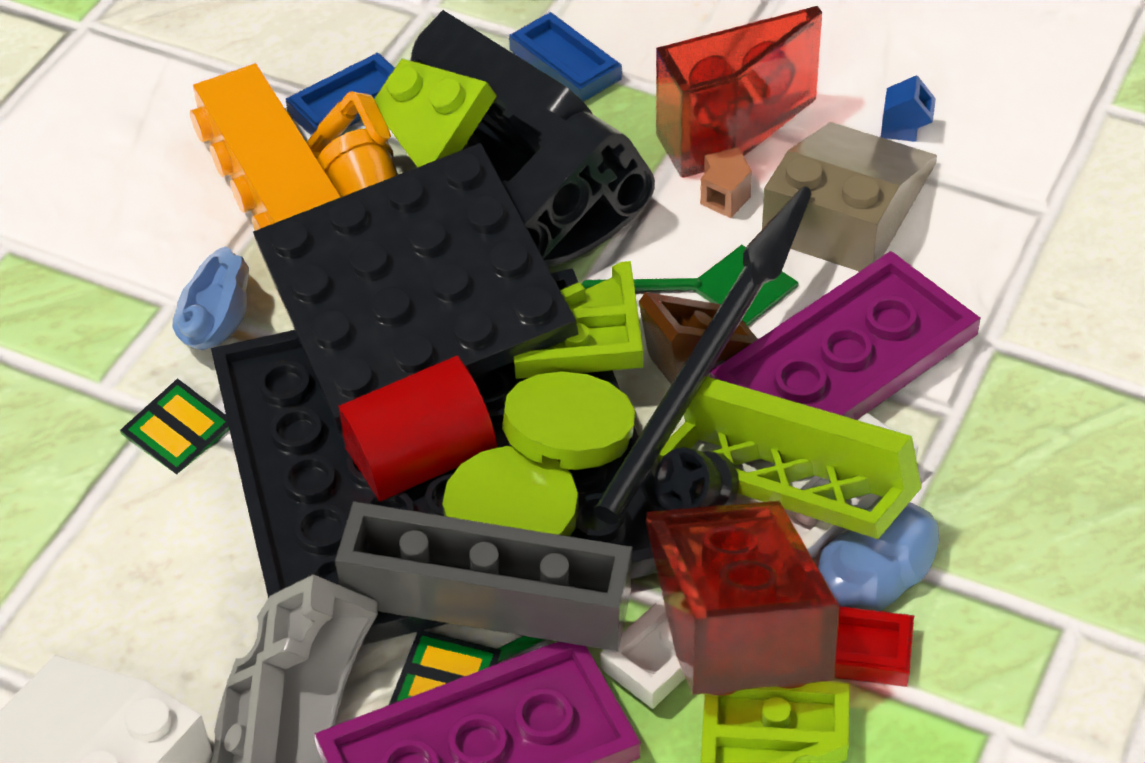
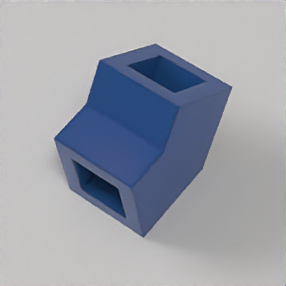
M918 75L887 87L881 128L882 138L916 142L918 128L933 122L936 98Z

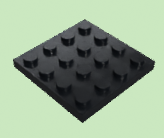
M481 143L253 231L259 251L339 432L343 430L338 406L458 355L472 378H475L514 362V356L533 350H544L566 341L567 338L579 335L573 313Z

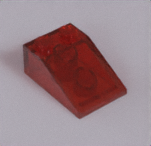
M818 5L656 48V135L681 178L703 173L705 155L739 147L743 156H745L816 100L823 13Z
M780 501L647 512L646 524L675 654L693 695L708 693L722 696L744 689L774 686L799 688L807 683L834 681L839 604Z

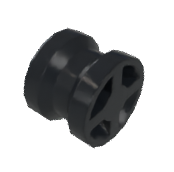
M685 447L673 449L663 456L654 476V491L659 503L668 512L677 515H695L703 518L721 516L731 508L736 500L739 489L738 473L733 462L725 455L712 451H699ZM704 480L700 493H696L697 485H700V482Z

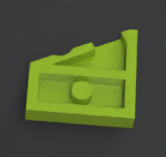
M401 58L374 100L387 127L414 164L420 167L461 151L497 95L485 81Z
M624 261L613 265L611 278L586 290L580 282L560 290L576 319L578 335L567 338L566 341L544 350H533L514 356L516 379L530 378L537 374L560 371L588 373L644 368L643 345L631 261Z
M706 674L700 763H841L847 761L849 749L850 683Z

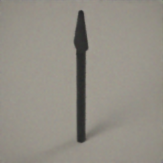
M805 186L799 189L745 247L743 253L744 268L595 506L594 513L601 521L611 525L618 523L764 283L775 280L781 274L811 197V190Z

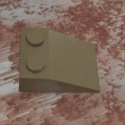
M829 122L789 149L765 185L762 229L799 189L806 186L811 190V197L791 249L840 266L861 271L885 254L935 167L937 154Z

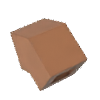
M739 147L705 155L704 175L701 177L700 204L730 219L751 198L752 170Z

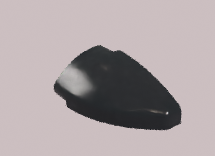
M442 10L419 34L412 48L410 61L485 81L497 95L462 150L479 143L482 144L547 267L572 260L607 241L625 227L650 201L655 188V179L652 171L631 140L617 129L594 116L588 106L569 88L445 10Z

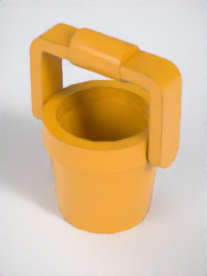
M349 92L341 102H338L318 125V129L306 142L340 197L398 175L393 161L394 152L388 142V139L391 137L390 131L374 98L369 94ZM359 113L366 129H358L341 135L356 118V114Z

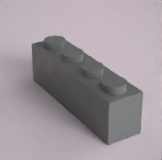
M353 502L335 560L339 585L378 602V611L619 651L631 594L632 547Z

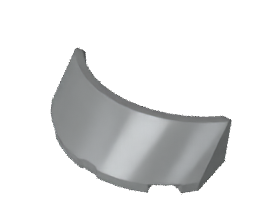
M311 575L271 595L257 615L258 633L253 648L245 657L235 659L227 680L215 724L213 757L210 763H323L316 748L314 733L333 727L336 724L346 681L361 644L377 616L378 602L316 575Z

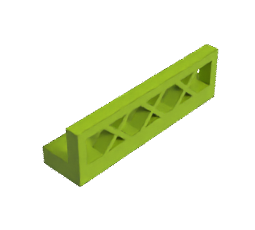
M706 377L684 413L685 422L669 438L657 458L659 464L663 456L673 449L692 448L698 440L721 446L722 449L712 452L725 455L733 462L734 466L758 459L772 462L775 466L752 472L736 469L739 480L738 494L875 539H879L922 488L912 436L711 377ZM812 476L829 480V484L805 490L789 486V482ZM867 494L883 497L871 512L848 505L845 500Z

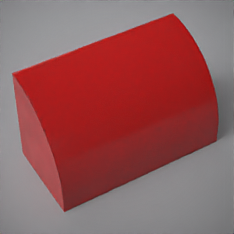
M458 355L338 406L345 448L379 502L453 470L482 451L497 448L494 428L486 405L472 376Z

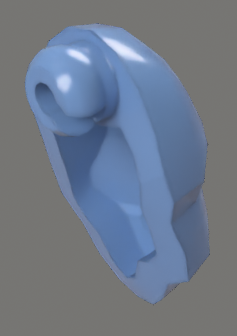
M226 246L215 250L202 262L192 279L181 291L172 320V328L176 336L184 344L194 349L205 350L222 344L237 330L247 310L246 288L249 267L242 256H237Z
M909 502L879 539L851 530H847L835 537L821 549L819 567L813 576L810 587L811 603L874 611L883 610L895 602L908 588L919 583L929 572L939 544L938 523L930 512Z

